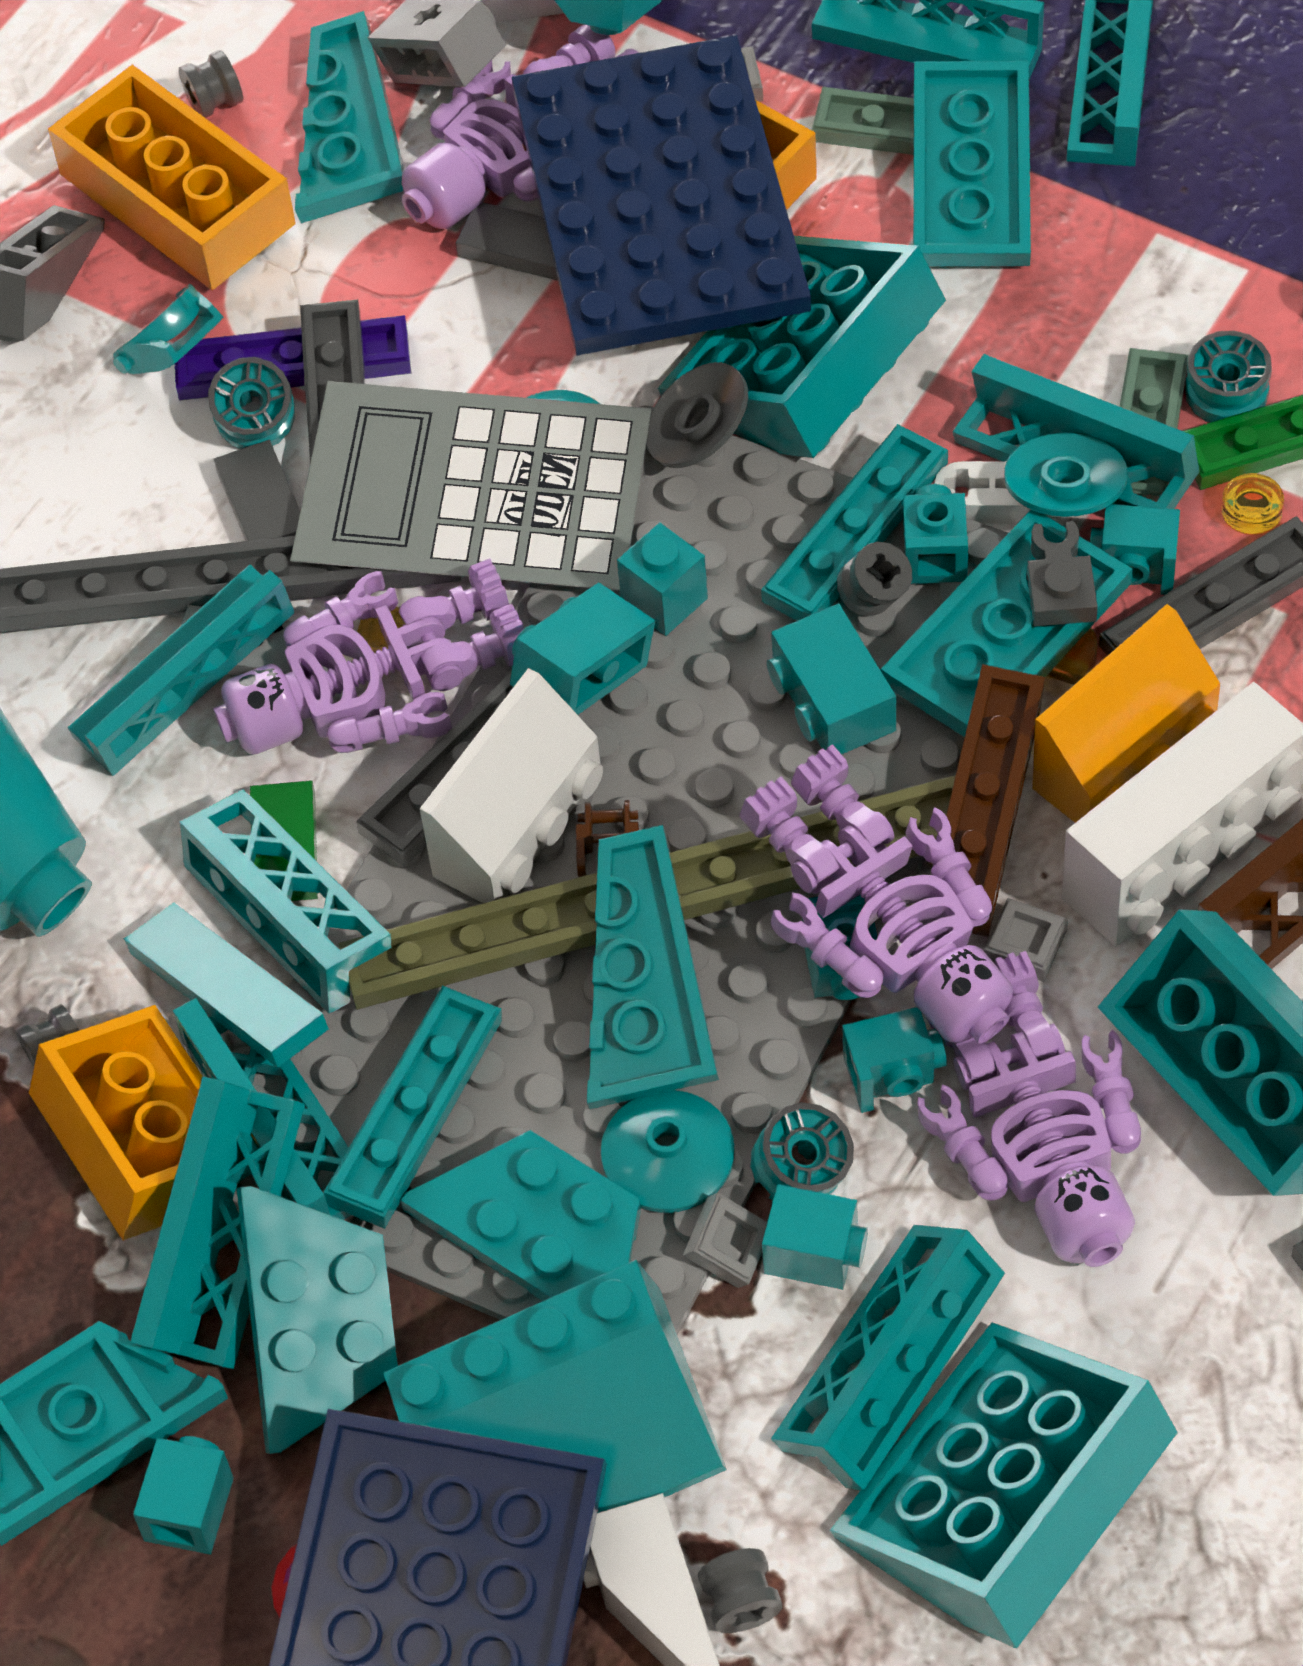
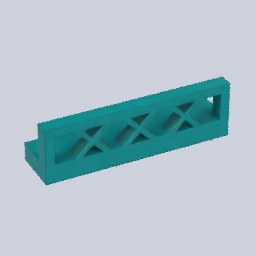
M822 0L812 22V39L912 63L914 61H1029L1030 79L1042 51L1044 2L1037 0H919V3L914 4L902 0ZM947 3L963 4L973 15L956 14ZM1006 14L1027 19V30L1009 26L1000 16Z
M1085 0L1067 146V162L1135 166L1153 0ZM1097 2L1128 4V11L1110 21L1096 9ZM1110 39L1123 53L1105 63L1092 50ZM1105 81L1118 95L1105 104L1100 105L1086 92ZM1101 124L1114 136V145L1080 142L1081 135Z
M986 354L982 355L971 371L977 398L953 430L954 441L957 444L997 460L1007 461L1011 453L1018 448L1015 445L1019 444L1020 446L1031 439L1048 434L1076 433L1100 439L1114 447L1122 455L1128 466L1127 484L1124 492L1112 503L1116 505L1175 509L1199 473L1194 435ZM989 412L1010 419L1014 427L1012 430L991 436L977 431ZM1151 477L1169 482L1157 502L1135 494L1131 483Z
M249 564L67 728L72 737L114 776L295 613L282 580L271 570L262 576Z
M244 789L179 821L184 867L328 1014L349 1004V971L391 948V934ZM240 815L252 825L250 835L223 833L218 828V826ZM256 854L284 857L289 862L287 871L259 869L254 864ZM292 892L320 893L326 899L324 908L296 906L291 901ZM330 928L357 930L364 937L340 950L328 938Z
M196 998L174 1009L173 1013L182 1042L205 1077L226 1081L256 1091L252 1085L256 1072L281 1076L287 1082L283 1098L295 1100V1097H297L299 1102L305 1103L300 1123L315 1125L319 1135L313 1153L293 1148L281 1196L287 1200L342 1220L352 1216L328 1206L325 1195L316 1183L320 1170L336 1171L349 1147L292 1060L289 1059L277 1068L267 1059L262 1058L252 1048L249 1055L231 1052L221 1037V1034L228 1031V1029L211 1016L208 1017ZM258 1107L251 1131V1136L257 1149L273 1138L279 1116L278 1111ZM328 1146L335 1157L325 1155Z
M202 1077L130 1343L234 1369L250 1307L240 1216L233 1202V1197L237 1184L251 1173L260 1190L279 1197L281 1196L305 1103L249 1090L226 1081ZM258 1107L278 1111L279 1116L273 1138L257 1149L252 1139L251 1131ZM234 1239L241 1254L238 1268L234 1274L222 1282L215 1267L219 1250ZM216 1306L223 1321L216 1349L194 1344L201 1316Z
M913 1225L771 1437V1440L782 1452L818 1458L845 1488L864 1491L996 1289L1005 1272L967 1229ZM927 1249H934L928 1261L915 1268ZM898 1304L892 1315L879 1322L886 1310ZM863 1357L856 1369L844 1375L850 1364ZM827 1411L814 1433H807L806 1430L812 1421Z

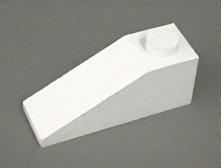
M662 1493L597 1513L583 1580L586 1588L599 1585L606 1609L664 1666H720L664 1494Z

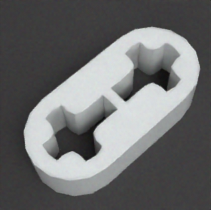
M1006 461L954 462L943 467L936 475L934 484L944 485L952 493H955L957 487L968 488V497H965L966 518L980 523L1018 524L1031 510L1017 502L1007 490L1004 480Z

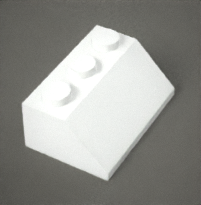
M529 668L420 808L433 877L481 903L505 898L510 892L517 893L522 889L531 874L535 858L545 845L552 846L559 840L567 825L569 813L581 798L588 799L595 792L603 775L597 735L539 673Z

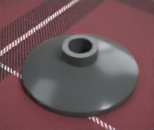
M715 362L698 366L678 378L662 394L650 415L646 445L652 457L666 467L683 468L703 461L720 449L735 432L746 410L748 387L743 375L729 364Z

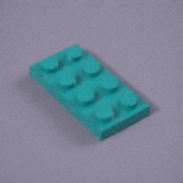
M914 61L913 245L919 246L929 266H1030L1029 61Z
M1030 510L880 669L893 692L963 737L966 734L982 664L1046 677L1095 624V622L1034 626L1027 579L1028 561L1036 560L1031 552L1032 528L1034 524H1042L1044 538L1052 543H1059L1065 540L1066 528L1046 515ZM1079 536L1076 557L1090 556L1098 606V620L1132 583L1133 569Z

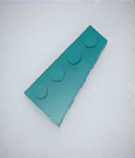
M364 11L311 27L306 77L309 98L308 107L303 110L302 127L305 131L304 152H300L298 164L301 186L300 193H296L294 208L301 224L404 191L402 187L404 166L377 53L368 39L372 32Z
M660 825L599 839L595 922L597 924L595 956H593L592 983L594 985L592 1021H590L589 1049L591 1051L590 1079L587 1085V1105L589 1109L719 1080L664 827Z

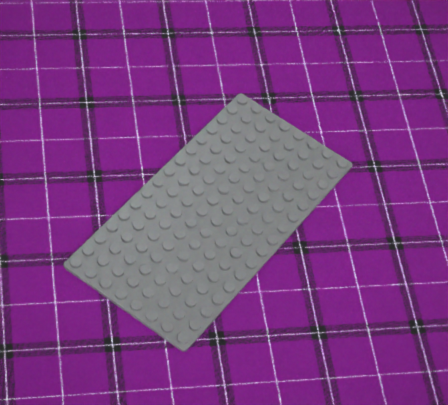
M647 405L640 406V408H651V412L654 408ZM733 435L720 449L708 458L683 468H670L660 464L652 457L646 445L630 548L659 522L705 555L708 599L667 636H664L654 628L647 666L578 715L597 735L600 763L603 766L601 781L595 792L588 799L581 798L569 813L567 825L559 840L552 846L545 845L535 858L531 874L522 889L517 893L510 892L507 897L579 878L576 862V824H585V822L578 823L577 813H585V802L591 803L592 810L623 809L624 801L630 800L631 811L638 810L639 820H631V822H639V830L663 825L669 852L671 853L751 831L739 816L746 798L754 796L757 789L760 787L764 788L771 780L775 782L776 779L782 776L794 790L791 786V780L797 766L805 764L808 757L811 755L816 756L822 748L816 739L809 742L804 737L795 717L794 708L796 705L788 692L783 695L779 694L769 676L766 661L773 658L771 632L796 620L763 603L761 589L848 485L852 477L790 455L780 454L773 449ZM966 518L968 576L1002 541L1008 532ZM902 519L884 542L896 546L905 554ZM923 554L918 556H940L954 554ZM874 568L870 569L871 573L874 574L878 579L884 578L879 572L875 571ZM962 582L910 584L907 592L883 613L874 616H864L853 612L843 603L840 597L833 605L840 604L877 666L881 669ZM531 583L515 610L525 629L529 625H537L552 615L568 598L578 597L590 588ZM611 590L620 596V590ZM503 656L495 659V666L485 670L482 667L479 668L450 717L452 728L512 670V666L509 667L506 664ZM895 693L896 731L842 754L849 766L848 776L842 785L850 784L859 794L857 801H862L954 776L957 772L965 737ZM443 736L438 737L437 740H436V742L434 743V745H435ZM794 790L797 796V808L791 818L821 812L820 806L822 802L809 806ZM623 822L593 824V834L624 833ZM599 843L593 844L592 853L587 854V875L597 873ZM373 845L346 889L386 930L483 904L433 877L427 846L404 867ZM917 856L908 859L907 865L885 878V882H888L890 885L905 877L916 876L925 858ZM802 888L684 920L719 1080L678 1089L677 1091L692 1093L704 1098L713 1104L729 1123L735 1144L734 1164L727 1181L717 1193L743 1208L756 1185L750 1168L751 1149L772 1116L786 1106L799 1103L852 1001L836 999L833 996L814 998L804 947L799 946L797 943L792 944L783 940L772 929L771 918L773 910H780L782 916L790 922L802 921V917L798 913L789 910L792 892L799 893L807 898L819 896V893H807ZM878 918L875 921L877 936L886 924L882 922V918ZM330 928L328 938L338 948V943L363 936L357 930ZM596 945L446 985L448 988L501 1008L502 1022L406 1192L529 1130H532L606 1177L601 1159L602 1138L612 1117L631 1100L589 1109L587 1105V1085L590 1079L591 1057L589 1049L590 1021H592L594 991L592 983L593 956H595ZM294 978L289 984L288 988L323 1013L329 1028L328 1031L290 1059L348 1147H350L441 987L356 1010L350 989V1003L328 1014ZM256 1072L252 1085L257 1092L283 1097L287 1082L281 1076ZM300 1123L294 1144L295 1150L313 1153L319 1135L315 1125ZM664 1135L655 1139V1142L661 1146H670L678 1140V1137ZM328 1146L325 1155L335 1157ZM320 1170L316 1183L322 1192L326 1189L335 1172ZM252 1173L236 1186L233 1202L237 1208H239L237 1188L252 1186L259 1189ZM401 1201L385 1229L355 1216L345 1219L347 1222L383 1234L387 1272L499 1320L542 1302V1300L529 1293L524 1287L497 1270L495 1271L472 1254L404 1212ZM704 1203L689 1210L673 1213L652 1212L641 1208L637 1237L633 1242L631 1260H637L660 1288L677 1335L710 1274V1271L683 1256Z

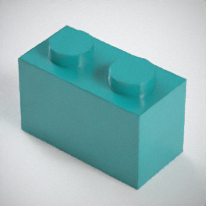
M598 582L578 597L568 598L556 612L537 625H529L521 631L512 647L514 659L510 685L514 687L529 668L539 673L573 711L579 715L647 666L655 620Z
M839 603L771 632L773 658L766 661L769 676L779 694L783 695L788 692L796 705L794 712L797 723L804 737L809 742L816 739L825 751L833 744L841 754H844L896 731V695Z

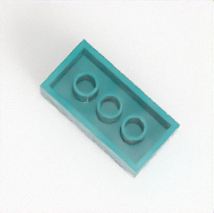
M1179 909L1097 1008L1273 1196L1303 1194V1001L1217 912Z

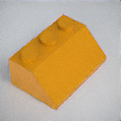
M1166 604L1035 719L1032 789L1074 823L1218 709L1221 683L1175 609Z
M156 1005L39 1044L29 1088L31 1098L123 1241L159 1228L163 1224L203 1077Z

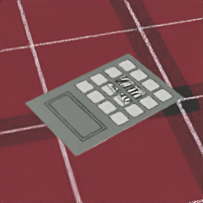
M327 381L290 561L469 577L468 570L470 566L491 559L501 580L591 588L599 582L610 590H620L617 559L630 549L651 408Z

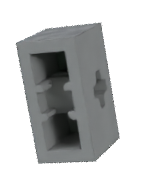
M405 0L368 37L394 83L465 87L506 46L496 27V19L493 13L483 4L482 0Z

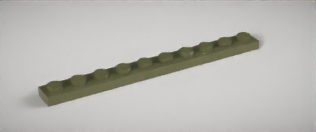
M956 775L858 802L863 803L874 812L881 813L889 821L894 832V839L890 843L884 844L886 847L902 837H906V829L910 817L916 819V825L922 833L933 835L936 840L937 831L929 825L934 807L941 810L945 815L947 814ZM822 811L800 817L808 827L806 834L811 835L819 842L829 840L837 847L840 846L838 839L840 828L836 819L829 820ZM751 831L671 852L670 856L684 920L800 889L801 887L792 875L791 864L785 852H777L769 843L771 834L758 838ZM912 849L909 859L920 856ZM847 858V859L850 861V863H851L854 867H856V866L853 864V862H852L849 858ZM597 873L387 929L391 934V948L349 971V986L356 1010L439 988L442 985H450L596 945ZM364 936L338 943L339 949L341 950Z

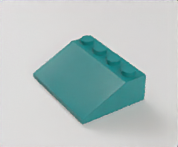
M794 236L811 295V312L707 331L659 385L657 389L662 396L678 378L698 366L715 362L729 364L743 375L748 387L746 410L733 434L747 441L773 449L780 454L814 458L828 445L830 438L849 415L861 406L865 396L881 377L893 368L897 358L913 339L928 326L929 320L946 301L919 246Z
M637 1260L383 1372L400 1422L604 1458L607 1468L597 1513L662 1493L664 1497H667L727 1470L661 1290Z
M991 1322L884 1459L865 1490L859 1491L831 1527L830 1531L835 1539L964 1626L1017 1649L1178 1432L1149 1380Z

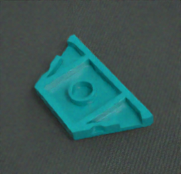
M532 1130L406 1192L401 1199L404 1212L472 1254L495 1271L497 1270L527 1289L529 1293L542 1301L632 1262L633 1242L637 1237L641 1213L640 1199Z
M255 1187L237 1188L265 1452L273 1454L282 1452L323 1424L326 1420L328 1409L342 1411L386 1381L383 1372L398 1366L383 1234Z
M101 1321L93 1324L0 1384V1546L152 1449L157 1438L167 1439L227 1400L228 1397L224 1386L218 1379L207 1375L204 1379L176 1365L173 1357L162 1351L130 1343L127 1334Z

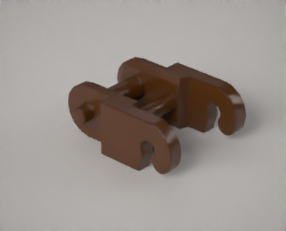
M630 800L624 801L623 809L592 810L591 803L585 802V813H577L578 823L585 822V824H576L578 877L587 875V854L592 853L593 844L599 843V839L639 830V822H631V820H639L638 810L631 811ZM623 822L624 833L593 834V824Z

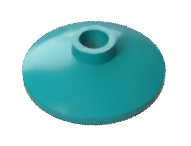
M1055 433L1031 439L1016 448L1006 461L1004 480L1011 496L1028 509L1051 516H1081L1100 511L1114 503L1121 496L1127 484V465L1122 455L1114 447L1100 439L1076 433Z
M677 1090L638 1097L625 1104L608 1123L601 1143V1159L606 1178L638 1197L642 1209L660 1213L681 1212L704 1203L707 1197L716 1194L723 1187L731 1173L735 1158L734 1137L724 1115L704 1098ZM664 1135L678 1137V1140L670 1146H661L655 1142V1139Z

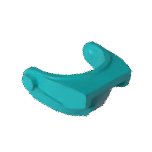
M188 284L176 294L177 299L159 316L113 353V364L123 374L163 371L179 361L224 317L208 299L191 284ZM198 316L194 326L183 337L172 345L167 343V341L176 337L188 327L195 317Z

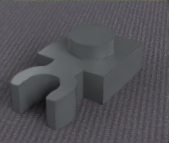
M1074 521L1066 522L1065 540L1059 543H1052L1044 538L1042 524H1034L1032 528L1031 552L1036 560H1031L1027 563V579L1034 626L1097 621L1098 606L1090 556L1076 557L1079 545V529Z

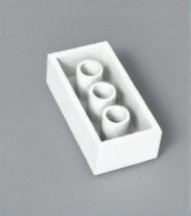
M1252 682L1066 830L1062 899L1114 947H1117L1133 933L1138 936L1146 933L1156 924L1167 905L1180 895L1184 898L1193 895L1202 887L1214 867L1225 858L1235 860L1251 846L1256 833L1272 820L1275 823L1284 821L1298 807L1302 799L1300 790L1303 777V723L1259 685Z

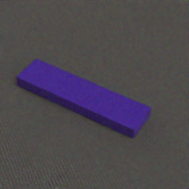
M406 316L361 320L365 379L412 374ZM301 327L201 339L175 363V383L179 401L209 397L208 390L213 377L224 365L238 358L258 357L271 361L284 372L291 388L305 386Z

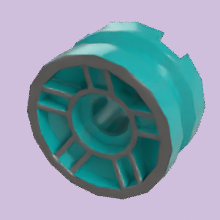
M1217 331L1201 338L1192 347L1187 360L1185 394L1186 402L1193 413L1206 422L1211 423L1264 407L1269 397V381L1272 372L1270 353L1262 342L1249 334L1238 331Z
M258 357L238 358L224 365L213 377L208 390L209 408L221 437L229 444L243 449L270 439L272 446H275L287 436L295 420V402L290 384L284 372L271 361ZM254 396L259 397L262 404L259 410L247 412L241 408L251 403Z
M801 1102L786 1106L771 1117L751 1149L750 1168L756 1184L760 1182L769 1192L770 1196L768 1198L771 1200L774 1199L777 1184L832 1195L837 1186L846 1177L853 1163L854 1143L848 1127L837 1114L821 1105ZM797 1146L798 1153L802 1154L806 1159H813V1163L810 1165L797 1163L792 1156V1148Z

